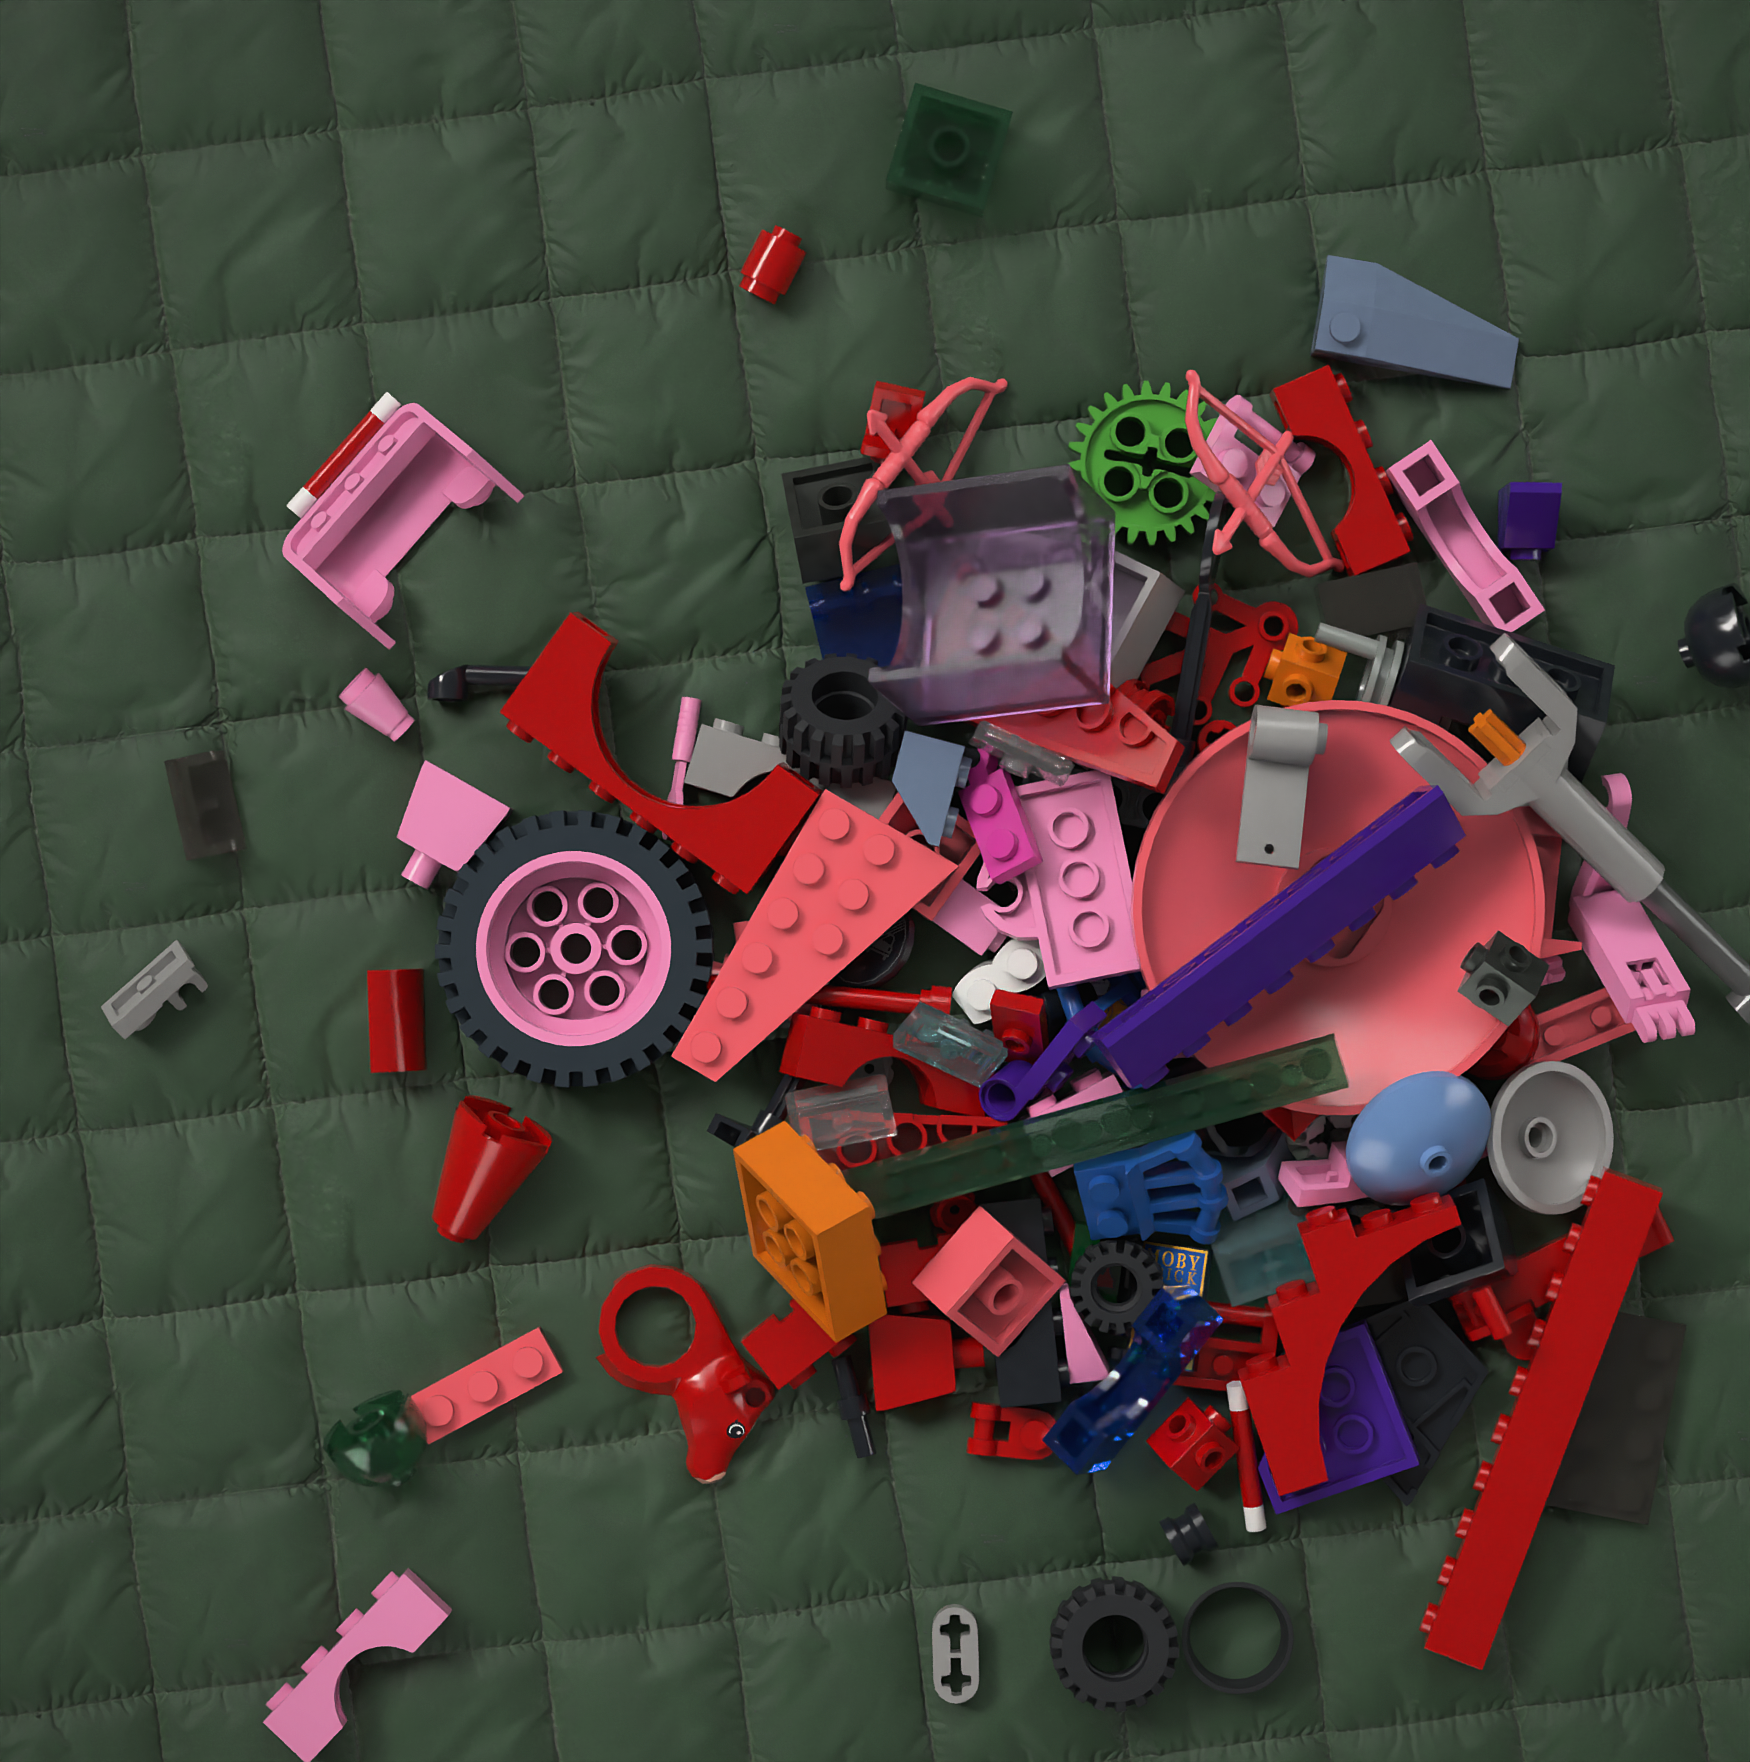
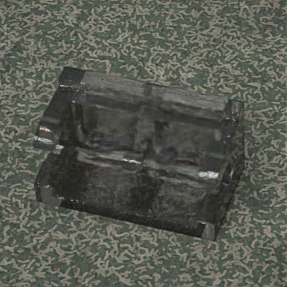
M213 750L164 761L186 860L197 861L247 849L225 750Z

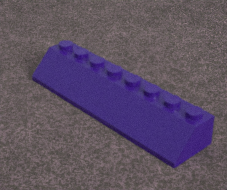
M1426 785L1416 788L1090 1036L1124 1083L1130 1088H1135L1141 1084L1144 1089L1157 1083L1170 1071L1165 1064L1182 1052L1188 1058L1199 1051L1211 1040L1207 1034L1208 1031L1222 1021L1227 1026H1230L1251 1011L1253 1007L1248 1001L1264 989L1269 995L1276 992L1294 977L1290 969L1304 958L1313 963L1328 953L1336 945L1331 939L1333 936L1347 926L1353 932L1370 921L1377 914L1373 908L1375 904L1387 895L1396 900L1411 890L1418 883L1414 875L1429 863L1436 869L1453 858L1460 851L1455 844L1464 838L1466 834L1443 791L1438 785Z

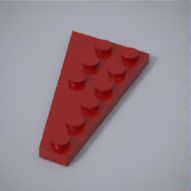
M963 559L905 684V693L908 694L909 703L1164 794L1185 747Z

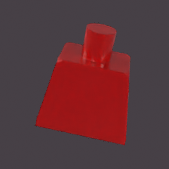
M887 1311L886 1315L868 1324L876 1411H884L955 1392L954 1369L985 1367L983 1345L974 1337L952 1339L950 1318L947 1316L914 1313L899 1314V1312Z

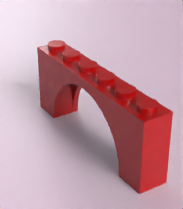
M579 611L570 612L500 710V713L509 719L506 727L527 743L531 744L535 738L549 748L551 751L547 757L564 771L572 774L575 768L592 780L588 787L605 801L613 804L618 799L633 810L629 815L630 819L641 828L652 834L659 829L673 839L674 842L670 847L682 858L692 864H696L698 859L715 870L711 876L712 879L729 892L736 895L740 889L746 894L754 891L814 808L824 791L811 781L800 776V773L792 769L785 762L777 764L772 772L748 793L734 800L715 805L691 806L677 804L661 799L641 788L629 778L614 759L605 740L600 721L599 699L602 678L611 654L619 641Z

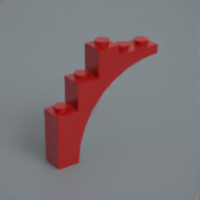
M1438 1192L1421 1195L1410 1201L1411 1207L1391 1213L1390 1209L1370 1212L1361 1217V1224L1352 1226L1346 1208L1336 1210L1335 1206L1315 1209L1305 1215L1306 1221L1297 1223L1315 1281L1306 1284L1303 1279L1293 1280L1278 1286L1275 1289L1276 1294L1267 1297L1286 1354L1276 1357L1275 1353L1260 1354L1246 1361L1247 1367L1237 1370L1279 1496L1328 1481L1320 1445L1319 1400L1326 1363L1340 1327L1362 1293L1390 1264L1423 1241L1461 1225L1455 1203L1450 1194L1440 1197Z

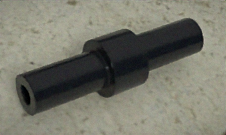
M851 1355L834 1358L831 1362L841 1399L837 1400L841 1420H847L857 1458L876 1454V1449L867 1419V1414L871 1413L866 1393L860 1392Z

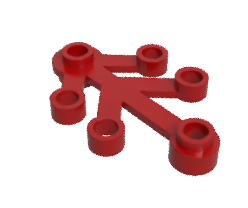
M1214 583L1213 590L1217 595V601L1212 606V612L1217 611L1245 627L1227 634L1210 627L1204 661L1206 665L1203 669L1198 701L1202 702L1206 707V714L1202 719L1195 720L1194 726H1200L1210 719L1212 715L1211 701L1232 654L1250 646H1253L1242 676L1230 684L1228 695L1230 701L1235 706L1241 708L1249 707L1258 700L1260 695L1258 684L1269 662L1273 648L1280 651L1284 650L1289 633L1294 635L1298 633V620L1290 607L1281 602L1269 601L1255 608L1223 594L1221 588ZM1199 585L1192 593L1193 605L1198 597ZM1174 611L1165 630L1187 639L1190 618ZM1269 617H1276L1282 623V632L1277 636H1270L1264 630V622ZM1185 650L1144 666L1139 677L1141 682L1146 684L1148 691L1151 684L1181 673ZM1245 682L1252 686L1253 697L1251 700L1242 702L1236 698L1234 691L1239 683Z

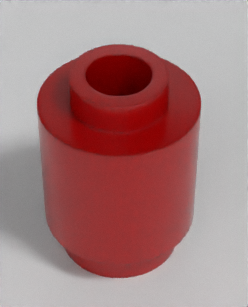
M775 225L772 233L761 230L740 271L744 277L739 287L775 305L780 294L786 295L807 252L798 248L802 238Z

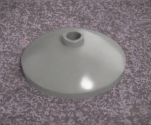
M1541 1061L1524 1066L1511 1075L1502 1085L1490 1109L1492 1122L1487 1140L1488 1158L1498 1184L1512 1201L1534 1213L1563 1214L1577 1209L1583 1205L1580 1204L1590 1175L1600 1177L1603 1166L1609 1168L1612 1158L1613 1124L1608 1104L1601 1090L1584 1071L1576 1066L1560 1061Z

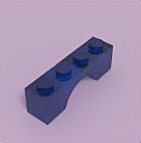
M1189 1285L1162 1287L1133 1323L1132 1327L1135 1330L1134 1339L1123 1359L1095 1388L1071 1402L1042 1441L1076 1475L1105 1471L1224 1319Z

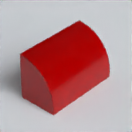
M423 968L367 970L371 1073L427 1070Z

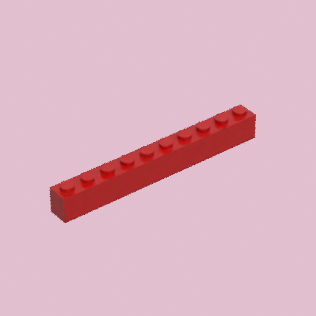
M1604 1166L1600 1177L1590 1175L1580 1204L1588 1206L1582 1225L1572 1222L1562 1248L1563 1252L1570 1254L1563 1273L1554 1270L1544 1299L1552 1302L1546 1320L1536 1318L1527 1340L1526 1347L1534 1349L1527 1368L1518 1365L1508 1391L1509 1395L1516 1397L1509 1416L1500 1413L1495 1424L1490 1442L1498 1444L1491 1463L1482 1460L1475 1477L1472 1489L1480 1492L1474 1510L1464 1508L1454 1536L1462 1539L1456 1558L1446 1555L1436 1583L1444 1586L1438 1605L1431 1602L1428 1603L1418 1631L1426 1633L1425 1649L1474 1668L1483 1669L1662 1198L1663 1191L1661 1187Z

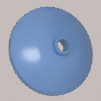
M1447 1071L1417 1073L1389 1085L1363 1108L1349 1133L1346 1144V1163L1352 1179L1368 1197L1388 1205H1410V1201L1414 1198L1432 1192H1438L1440 1196L1469 1175L1487 1147L1492 1122L1488 1102L1470 1080Z

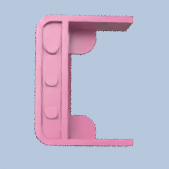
M409 403L399 408L386 421L294 526L284 541L282 552L283 556L331 601L390 650L396 642L375 624L377 620L383 618L390 611L393 604L394 586L385 578L451 502L463 509L478 506L489 498L495 485L517 503L524 495L475 450L417 403Z

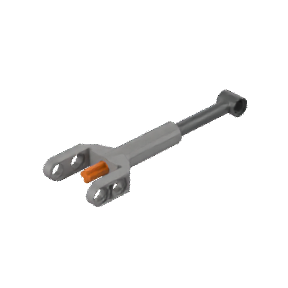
M1502 634L1489 648L1495 654L1496 660L1506 669L1507 676L1547 715L1543 720L1538 717L1518 736L1491 709L1484 714L1479 712L1473 718L1475 723L1468 728V731L1495 758L1478 773L1480 778L1474 784L1420 731L1410 730L1404 726L1389 740L1404 760L1430 785H1438L1449 804L1462 816L1498 815L1519 806H1530L1627 902L1637 903L1642 901L1732 990L1725 998L1750 1025V965L1663 880L1664 865L1568 771V757L1575 744L1578 708L1572 703L1567 693L1508 634Z

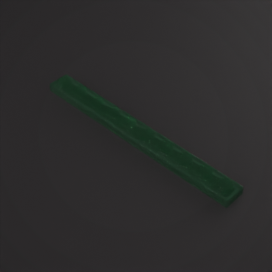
M1333 1033L1157 1082L1147 1089L1143 1087L841 1172L846 1183L856 1193L862 1191L869 1198L875 1210V1219L1345 1089L1349 1087V1079L1335 1034Z

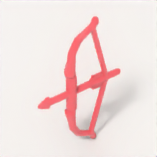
M1188 370L1186 372V379L1189 384L1185 424L1191 446L1200 459L1209 481L1218 486L1222 494L1225 495V498L1235 508L1222 531L1219 529L1215 530L1212 547L1213 553L1220 555L1232 549L1230 540L1241 522L1244 521L1254 535L1259 538V545L1274 556L1287 570L1308 578L1333 569L1335 572H1342L1345 564L1342 560L1333 557L1284 457L1294 439L1292 432H1284L1277 444H1272L1203 388L1200 376L1195 370ZM1199 398L1263 449L1255 462L1257 475L1247 491L1236 477L1228 472L1205 441L1198 420ZM1281 474L1323 558V561L1309 565L1299 561L1284 545L1273 530L1271 522L1268 521V518L1261 512L1257 504L1254 503L1264 486H1275Z
M967 377L947 386L936 399L917 413L918 421L911 425L900 441L885 423L888 418L887 414L876 410H869L867 412L870 434L878 433L891 450V453L882 462L881 466L878 467L872 478L865 480L854 505L845 518L839 540L844 574L843 580L840 583L842 591H850L859 572L934 509L944 521L951 522L954 519L953 511L943 498L995 395L1004 392L1008 387L1005 379H998L995 383L974 377ZM971 389L983 391L985 394L942 480L940 481L932 470L923 473L912 459V456H914L915 452L929 436L930 429L959 395ZM904 468L915 482L912 494L922 507L887 535L878 546L872 548L853 564L852 544L858 524L883 490L892 484Z

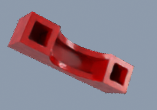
M1327 365L1274 388L1269 395L1285 431L1292 432L1293 440L1311 441L1325 446L1336 454L1347 470L1351 485L1350 503L1343 519L1330 534L1341 560L1345 564L1349 578L1357 577L1411 552L1407 544L1414 540L1411 528L1402 512L1396 515L1393 512L1387 498L1388 495L1393 494L1392 485L1382 466L1374 468L1367 449L1373 447V443L1362 419L1354 422L1346 403L1352 401L1353 398L1342 373L1334 375L1330 365Z
M812 1006L810 1016L795 1012L792 1014L779 1072L843 1087L849 1077L868 1061L880 1057H894L903 1063L913 1075L921 1104L970 1116H985V1111L979 1101V1090L982 1084L994 1075L998 1059L981 1055L982 1044L953 1038L951 1048L934 1044L936 1034L907 1027L904 1037L887 1033L889 1023L859 1017L857 1026L840 1023L841 1012Z

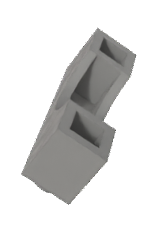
M715 718L713 727L701 724L684 783L734 799L752 780L762 775L770 774L779 763L785 762L787 764L786 755L781 754L778 736L764 733L760 742L743 737V726ZM795 768V769H794V770H796L798 773H800V768ZM889 775L883 779L873 777V783L862 786L860 783H853L852 788H840V784L831 783L829 787L820 785L817 778L809 780L823 791L827 789L879 819L892 801L896 789L893 782L888 780Z

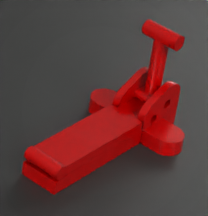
M1659 1206L1639 1258L1675 1241ZM1568 1232L1516 1257L1517 1273L1515 1276L1447 1298L1468 1340L1476 1341L1491 1334L1494 1341L1501 1340L1504 1348L1513 1357L1519 1360L1531 1359L1534 1349L1526 1347V1344L1537 1318L1533 1308L1550 1302L1544 1299L1552 1274L1554 1270L1561 1273L1564 1272L1570 1254L1562 1251Z

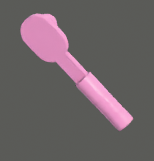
M682 697L672 754V760L676 761L672 788L667 801L677 804H683L682 790L687 763H690L694 751L702 702L700 699ZM662 832L664 840L673 841V839Z

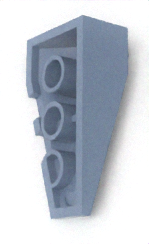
M1327 255L1310 356L1511 389L1519 338L1378 263Z

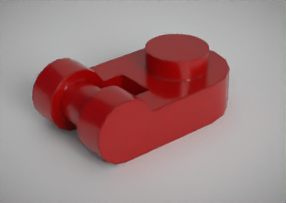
M972 1401L970 1417L975 1418L973 1437H968L966 1453L1038 1460L1051 1455L1057 1448L1060 1439L1059 1426L1055 1418L1046 1410L1027 1406L1001 1408L1000 1403ZM995 1421L1010 1422L1008 1440L993 1439Z

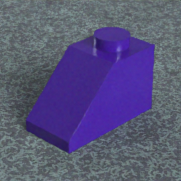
M1510 482L1498 491V549L1500 551H1510V560L1540 561L1541 552H1549L1555 548L1562 483Z

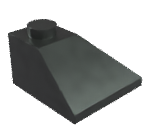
M870 456L781 474L803 584L844 576L839 540L845 518L854 505L865 480L872 478L878 467L881 466V464L871 460ZM888 488L883 490L858 524L852 544L853 564L872 548L878 546L896 526Z

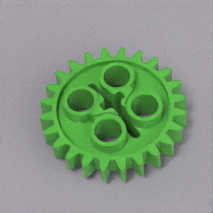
M1149 381L1143 382L1140 395L1134 396L1128 384H1124L1122 386V400L1119 402L1106 392L1103 395L1106 407L1104 412L1091 405L1087 408V413L1094 422L1092 426L1078 422L1075 426V430L1085 438L1084 442H1069L1068 445L1070 451L1080 455V460L1067 463L1066 470L1080 473L1081 477L1069 486L1070 491H1085L1087 495L1078 504V509L1083 510L1094 506L1097 512L1091 521V525L1095 526L1107 519L1111 522L1108 537L1112 538L1121 528L1127 530L1128 545L1134 543L1138 533H1145L1148 546L1153 547L1157 533L1163 532L1166 540L1172 544L1175 542V528L1178 526L1189 536L1192 535L1195 531L1191 518L1195 516L1204 522H1208L1209 513L1203 505L1205 502L1212 504L1216 492L1193 475L1190 478H1186L1172 472L1155 469L1150 477L1142 475V466L1139 464L1108 460L1104 456L1107 450H1111L1132 458L1143 459L1146 452L1151 451L1155 453V462L1158 464L1192 469L1198 457L1194 450L1185 458H1176L1171 456L1165 447V439L1169 434L1182 432L1188 435L1185 424L1188 390L1183 391L1175 400L1170 398V383L1167 382L1162 387L1159 395L1152 394ZM1201 402L1198 404V420L1206 441L1218 418L1204 422L1200 416L1207 404ZM1124 421L1138 423L1144 433L1143 441L1134 447L1122 445L1117 440L1115 434L1116 426ZM1113 470L1126 472L1132 480L1131 491L1124 496L1110 494L1104 485L1105 475ZM1170 481L1180 488L1181 501L1177 506L1165 508L1156 502L1154 488L1158 483Z

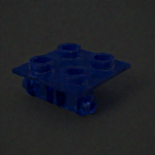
M904 563L857 574L854 586L847 592L840 589V583L843 578L805 587L822 659L825 658V654L836 653L837 657H846L847 653L858 654L857 658L865 660L867 657L878 660L879 667L888 666L892 670L915 665L924 644Z

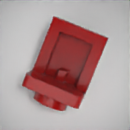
M876 381L870 410H876L888 415L885 423L900 441L911 425L918 421L917 413L923 409L926 391ZM867 421L860 453L868 455L874 462L882 464L889 453H891V450L878 433L870 434Z

